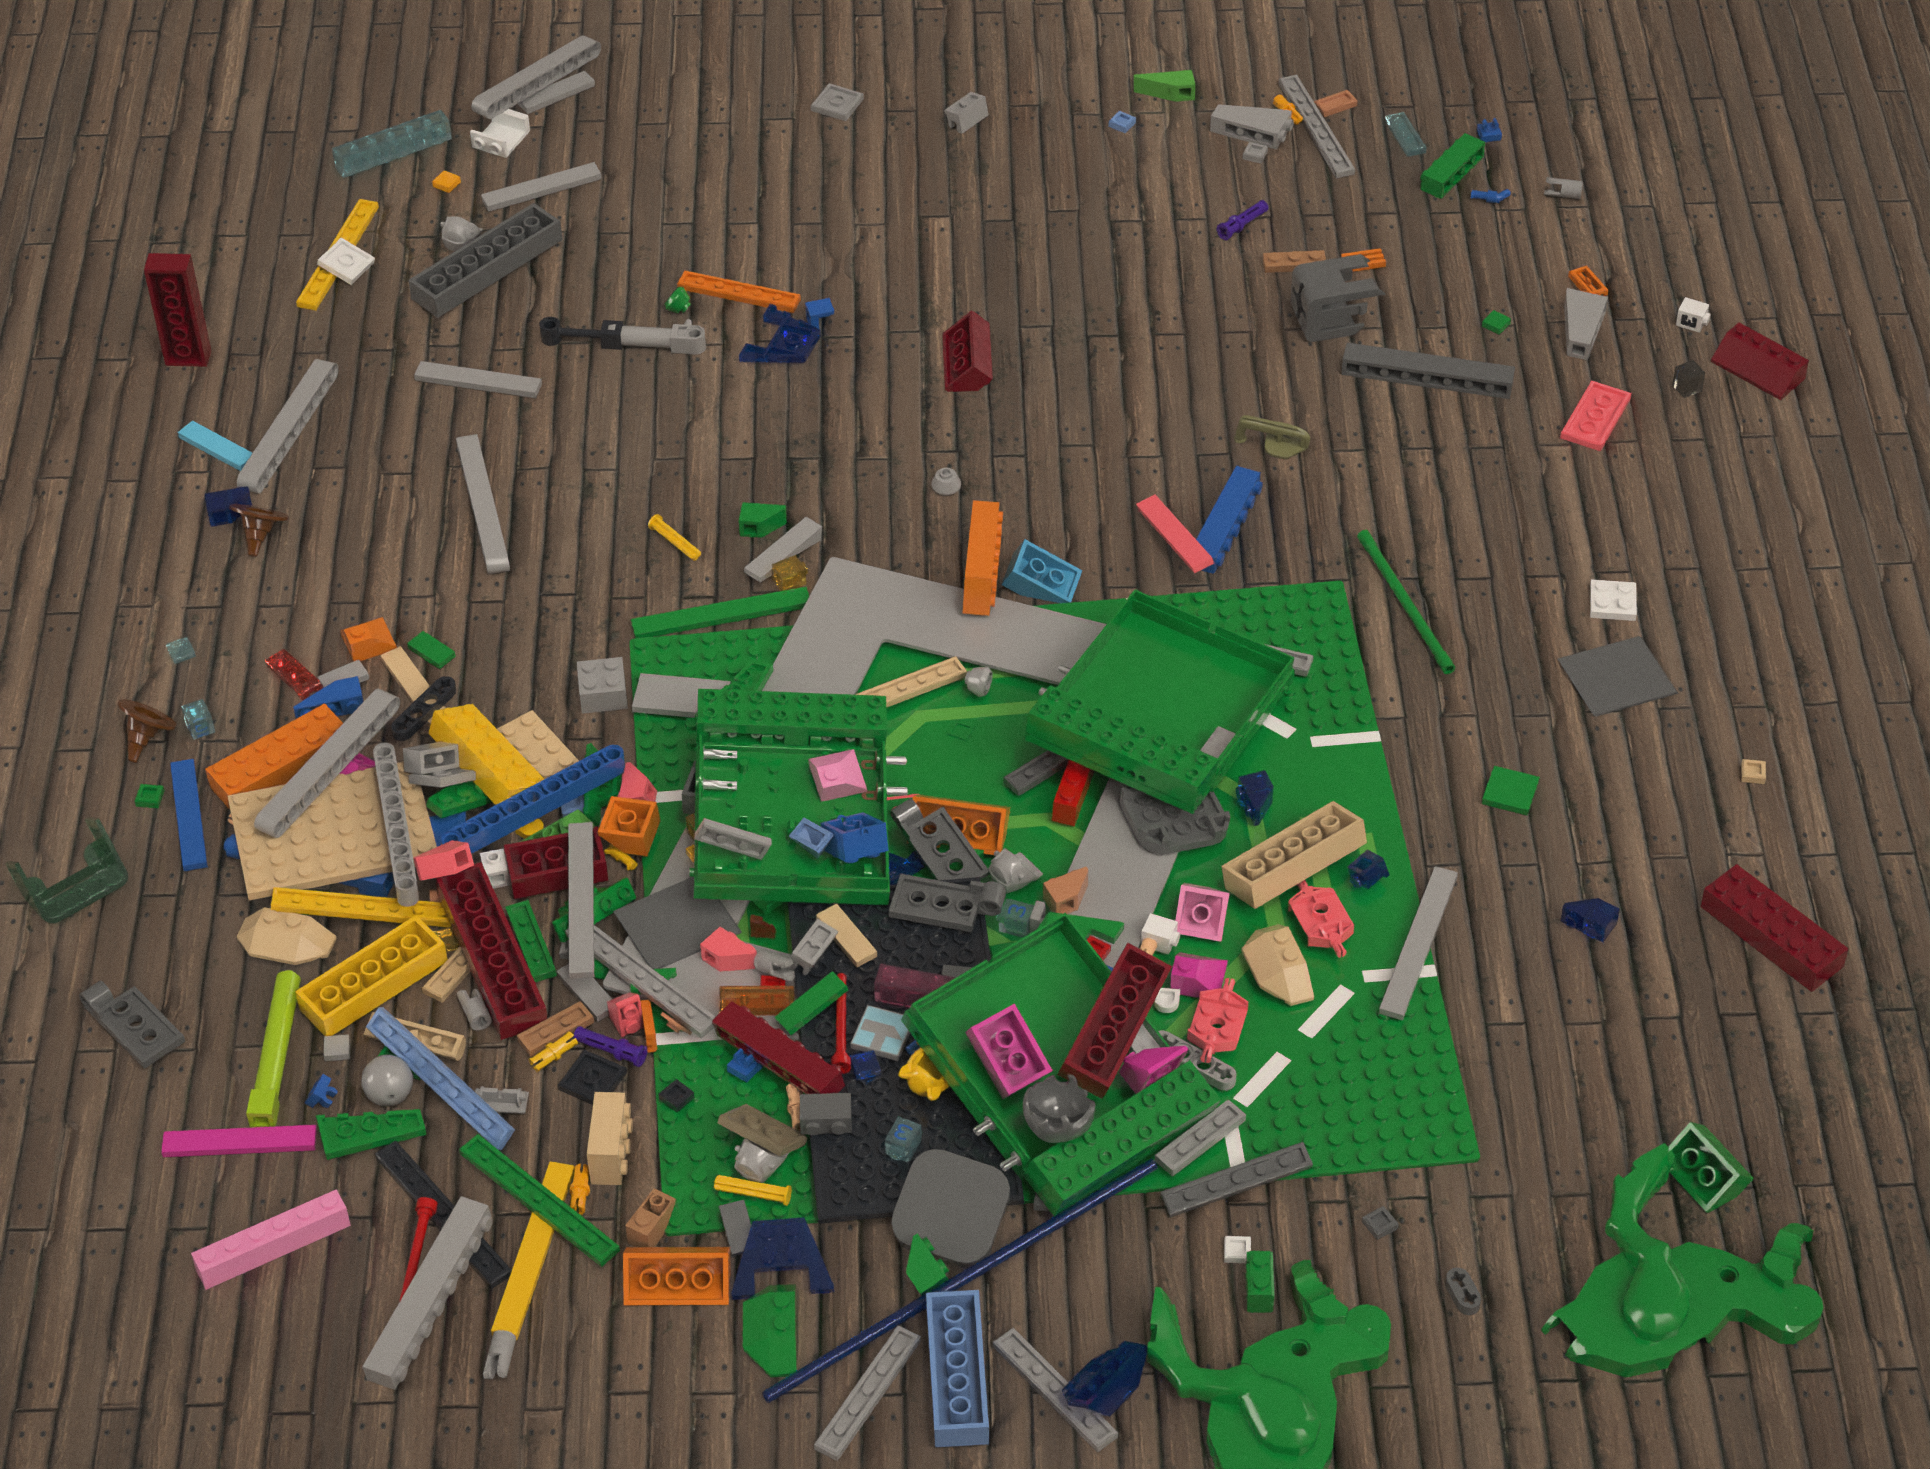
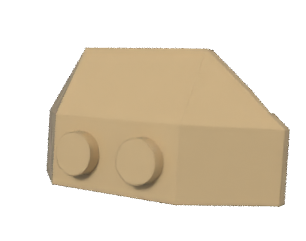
M266 907L245 918L237 934V940L249 956L292 965L311 962L320 957L321 959L327 958L337 939L336 935L310 916L276 912Z
M1277 924L1255 930L1242 947V953L1259 988L1274 997L1285 1000V1003L1290 1006L1314 1000L1307 963L1289 927Z

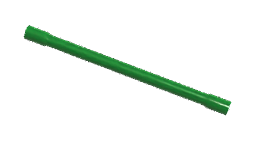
M1368 530L1360 531L1357 535L1358 540L1365 551L1369 553L1434 655L1435 661L1444 674L1452 673L1456 668L1447 652L1443 650L1377 547L1374 538Z

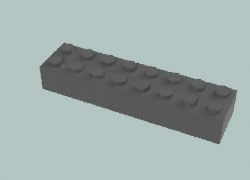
M532 203L409 279L411 299L439 318L562 241L560 220L535 203Z

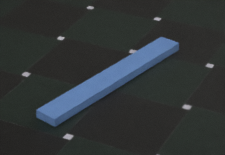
M379 1007L366 1028L397 1057L403 1059L416 1075L498 1150H502L515 1129L384 1007Z

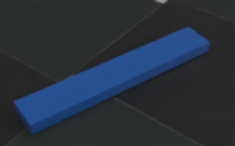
M194 759L171 762L184 871L206 868L208 864Z

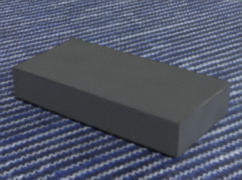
M740 1200L720 1205L719 1211L731 1256L757 1251L745 1201Z

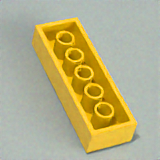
M473 704L434 711L428 734L436 742L458 744L459 767L476 771V780L472 781L495 805L544 780L540 773Z
M415 915L295 991L299 1010L324 1036H333L442 966L448 960L445 943Z

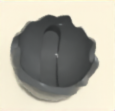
M1052 1075L1043 1082L1036 1083L1033 1088L1030 1086L1025 1093L1023 1100L1025 1120L1035 1135L1046 1142L1060 1143L1074 1140L1088 1131L1092 1125L1096 1110L1095 1102L1087 1098V1090L1078 1087L1074 1075H1067L1070 1079L1067 1082H1059Z

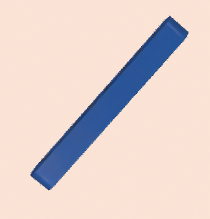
M609 745L449 829L441 835V845L452 840L467 842L472 854L619 776L625 769L622 747L619 745Z

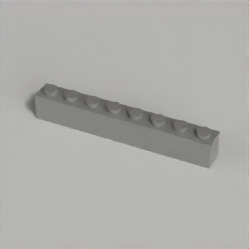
M462 1196L460 1197L362 1366L368 1381L395 1390L399 1382L405 1379L411 1361L415 1360L420 1352V1345L424 1338L429 1337L433 1327L432 1324L436 1317L442 1314L448 1296L454 1293L460 1275L466 1272L473 1252L476 1253L478 1251L481 1238L492 1226L493 1218L488 1205Z

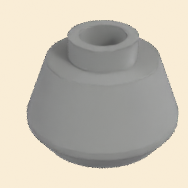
M942 468L936 472L931 485L938 494L949 496L960 489L961 480L953 469Z
M989 667L973 668L972 671H968L965 677V684H967L968 690L978 697L985 696L990 689L993 673Z

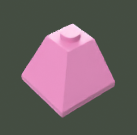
M854 749L808 759L821 802L867 792Z
M1188 883L1182 884L1175 920L1178 922L1177 932H1180L1182 935L1222 941L1230 893Z

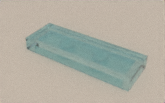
M1404 112L1385 116L1386 124L1407 157L1426 153L1427 147Z

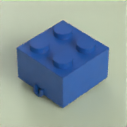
M864 812L846 817L839 815L837 819L820 823L822 828L832 832L834 835L824 851L833 855V857L843 860L845 863L857 862L858 858L877 857L881 852L888 851L886 823Z

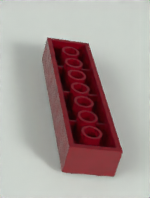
M482 862L476 863L474 866L456 874L437 877L438 896L500 1039L503 1040L518 1035L546 1020L547 1010Z

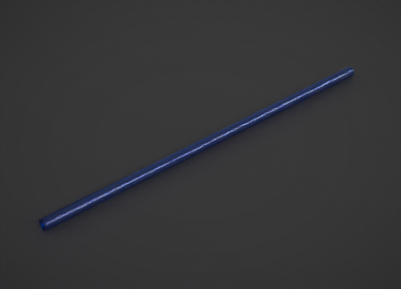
M1152 1158L927 1293L950 1292L960 1289L1158 1169L1156 1162ZM926 1294L762 1391L765 1401L767 1403L774 1401L925 1310Z

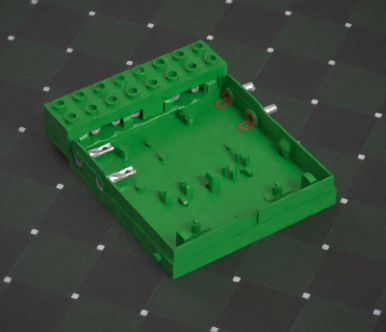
M698 689L694 835L703 819L706 818L771 838V846L762 860L694 839V868H689V877H694V899L888 905L890 895L888 851L881 852L877 857L858 858L857 862L845 863L843 860L833 857V855L825 851L817 859L789 837L803 818L821 826L820 823L837 819L839 815L846 817L864 812L886 823L888 841L887 795L907 796L908 789L907 787H887V764L906 765L907 759L906 757L886 756V696ZM854 749L867 792L821 802L808 759Z

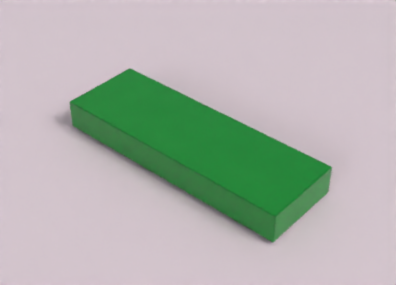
M832 971L774 1018L791 1036L846 993L848 988Z

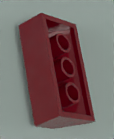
M971 310L942 333L944 381L947 392L979 391L993 380L990 323Z
M1740 322L1726 332L1711 358L1712 363L1779 400H1782L1805 380L1809 364L1808 359Z

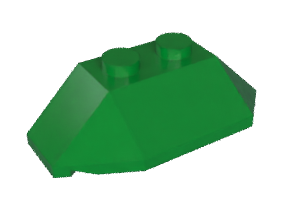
M796 1284L769 1285L743 1302V1350L756 1364L765 1370V1373L770 1378L797 1376Z

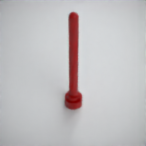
M839 973L837 976L846 984V975ZM846 993L836 1000V1052L831 1057V1064L837 1065L843 1074L851 1069V1058L846 1053Z
M421 1197L417 1200L415 1211L419 1218L400 1301L417 1273L428 1221L436 1214L438 1203L432 1198Z

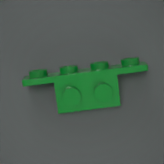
M592 743L586 745L585 758L598 751ZM622 774L584 794L583 814L595 826H598L601 821V808L609 804L611 796L618 797Z
M622 878L607 888H597L594 886V924L636 899L628 878ZM569 899L564 902L565 906L558 909L560 917L552 922L560 942H567L569 940L565 932L569 928Z

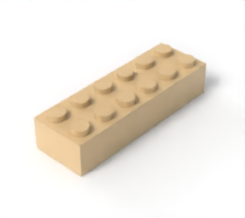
M1332 801L1222 865L1225 889L1256 909L1366 844L1364 820Z

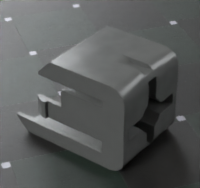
M1362 254L1304 263L1293 269L1290 302L1308 341L1316 342L1355 335L1364 327V323L1355 324L1351 315L1365 314L1368 303L1346 305L1345 301L1386 295L1385 292L1379 289L1373 278L1345 283V281L1352 280V269L1369 267L1367 262H1370V260Z

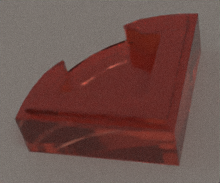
M751 915V937L775 939L776 929L774 925H769L760 916Z

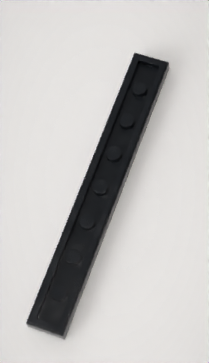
M396 1140L376 1152V1160L415 1204H417L418 1198L428 1197L437 1201L436 1214L432 1216L430 1221L441 1231L455 1207ZM482 1237L480 1247L476 1253L473 1252L469 1265L493 1289L507 1280L512 1270Z

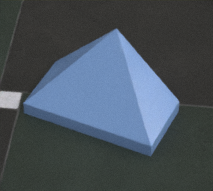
M803 818L789 835L792 840L817 859L820 858L834 836L832 832L806 818Z

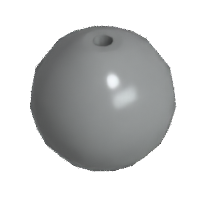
M390 1054L375 1057L366 1065L362 1072V1089L367 1098L375 1104L385 1107L397 1105L405 1100L412 1090L413 1074L408 1064L399 1057Z

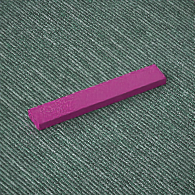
M316 1125L165 1131L161 1153L163 1157L314 1151L316 1150L317 1127Z

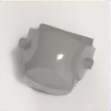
M446 217L445 222L440 223V226L443 227L441 230L443 244L452 251H456L476 239L482 231V228L461 217Z
M1006 848L1001 852H994L996 857L991 860V865L988 868L993 882L1002 884L1006 888L1007 893L1021 889L1043 875L1021 852L1014 855Z
M745 1138L741 1146L737 1145L735 1147V1151L738 1153L735 1157L734 1167L747 1180L763 1183L784 1162L789 1153L780 1157Z

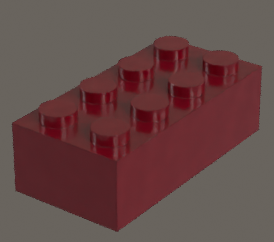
M598 827L593 828L594 883L609 881L606 859L601 839L598 835ZM568 833L503 845L514 899L569 888Z

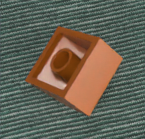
M611 796L598 829V835L623 853L648 856L661 821L657 802Z

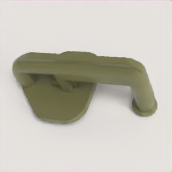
M1249 415L1241 416L1234 437V441L1241 444L1247 440L1245 435L1246 429L1266 433L1264 445L1266 453L1281 459H1289L1307 450L1310 443L1309 433L1300 427Z

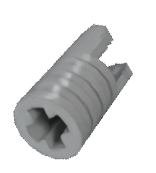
M1546 177L1547 183L1562 184L1561 191L1545 190L1544 195L1581 199L1583 181Z
M765 949L760 950L756 954L754 966L757 970L787 981H793L795 977L794 971L786 968L793 964L792 959Z
M474 989L472 991L471 999L466 990L457 992V997L471 1028L478 1031L487 1028L491 1024L492 1018L479 990Z
M497 1330L493 1333L483 1372L484 1379H493L496 1370L499 1377H507L516 1342V1336L513 1333L505 1330Z

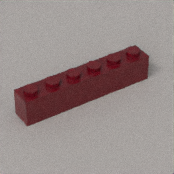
M731 1001L712 1020L718 1037L738 1050L740 1048L743 1049V1053L747 1056L752 1054L756 1062L805 1094L839 1093L845 1087L842 1077L843 1073L837 1065L828 1064L817 1052L811 1053L800 1041H793L781 1029L771 1027L763 1017L757 1018L746 1006H739Z

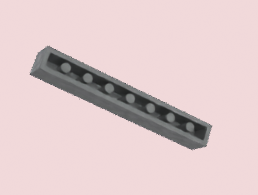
M1354 343L1346 344L1342 363V375L1504 399H1510L1515 373L1514 366Z

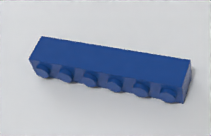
M1236 466L1196 539L1209 553L1214 564L1202 569V571L1214 574L1217 567L1222 566L1225 552H1229L1231 549L1233 537L1238 536L1240 524L1245 523L1248 509H1252L1254 506L1256 494L1259 495L1263 487V482H1260L1261 472Z

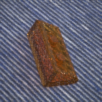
M794 986L719 987L720 1012L733 1001L739 1006H746L754 1016H776L795 1001Z

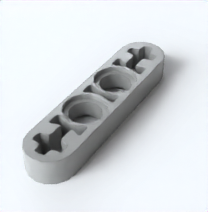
M1158 1031L1170 1047L1186 1045L1190 1055L1182 1060V1065L1190 1060L1207 1083L1220 1090H1230L1235 1086L1236 1071L1233 1067L1212 1056L1211 1062L1208 1063L1211 1067L1202 1070L1197 1066L1199 1063H1202L1200 1060L1202 1050L1167 1031Z

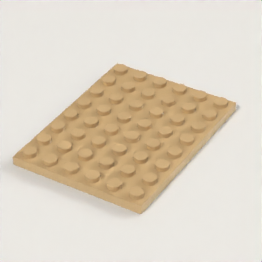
M403 761L398 762L397 767L412 855L416 857L437 846L421 785L409 783L408 775L412 773L404 772ZM376 767L367 768L364 771H354L347 775L338 774L279 838H274L255 829L254 822L258 813L285 785L228 795L249 900L272 896L274 887L304 890L393 872Z

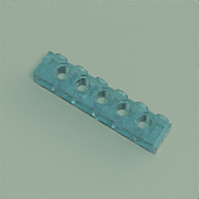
M438 110L332 148L335 168L344 178L452 139L450 122L442 110Z

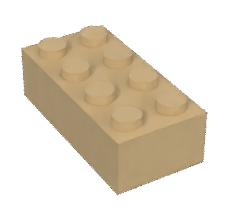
M533 710L497 728L544 779L579 761Z

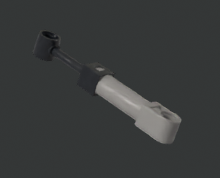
M552 316L545 317L539 322L541 341L547 346L557 345L561 342L562 336L600 338L602 349L622 350L623 346L671 348V353L693 355L701 354L706 350L704 328L699 325H692L690 319H687L684 325L673 324L672 328L624 326V321L603 320L601 330L562 328L559 319Z

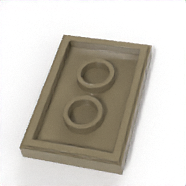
M748 1104L721 1114L717 1122L780 1157L806 1145L808 1139L806 1135Z

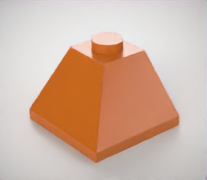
M383 617L340 630V634L353 662L382 655L397 648Z

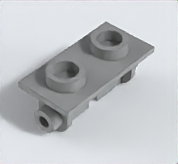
M481 1086L480 1089L476 1088L475 1093L496 1112L525 1114L529 1092L522 1091V1088L503 1089V1091L498 1090V1088H485L484 1086Z

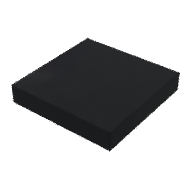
M583 1050L559 1082L558 1090L593 1105L595 1092H614L627 1074V1068L587 1050Z

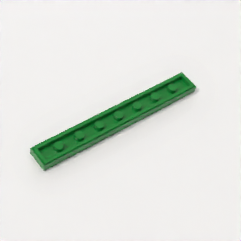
M800 587L631 619V625L635 638L655 637L800 610L804 608L809 598L807 587Z
M479 1134L459 1149L461 1156L599 1266H604L620 1252V1246Z

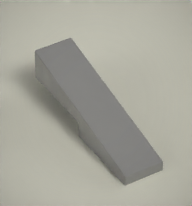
M805 517L744 568V573L762 582L788 567L793 556L821 541L822 526Z

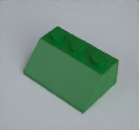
M1690 1122L1668 1146V1152L1672 1151L1675 1154L1670 1173L1707 1213L1738 1197L1754 1179L1705 1125Z

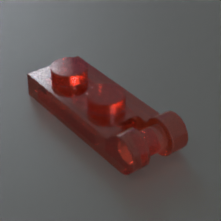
M285 649L280 650L265 660L267 667L292 688L301 700L307 699L310 693L318 692L322 689L321 682Z

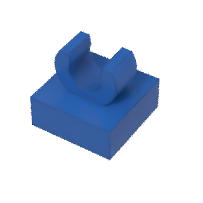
M1493 118L1491 123H1487L1486 119H1484L1482 124H1477V132L1482 141L1492 142L1502 139V133L1496 118Z
M740 1048L733 1055V1059L727 1064V1071L747 1083L763 1066L754 1060L752 1054L747 1056L743 1053V1049Z
M322 1074L314 1083L304 1103L313 1108L319 1102L321 1106L328 1108L333 1101L329 1100L326 1095L333 1098L338 1092L334 1087H328L331 1078Z

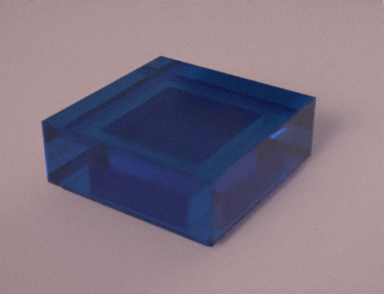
M874 1050L850 1055L856 1081L881 1075V1069Z

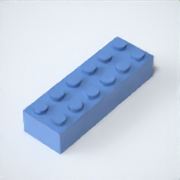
M979 1290L926 1293L935 1447L989 1444Z

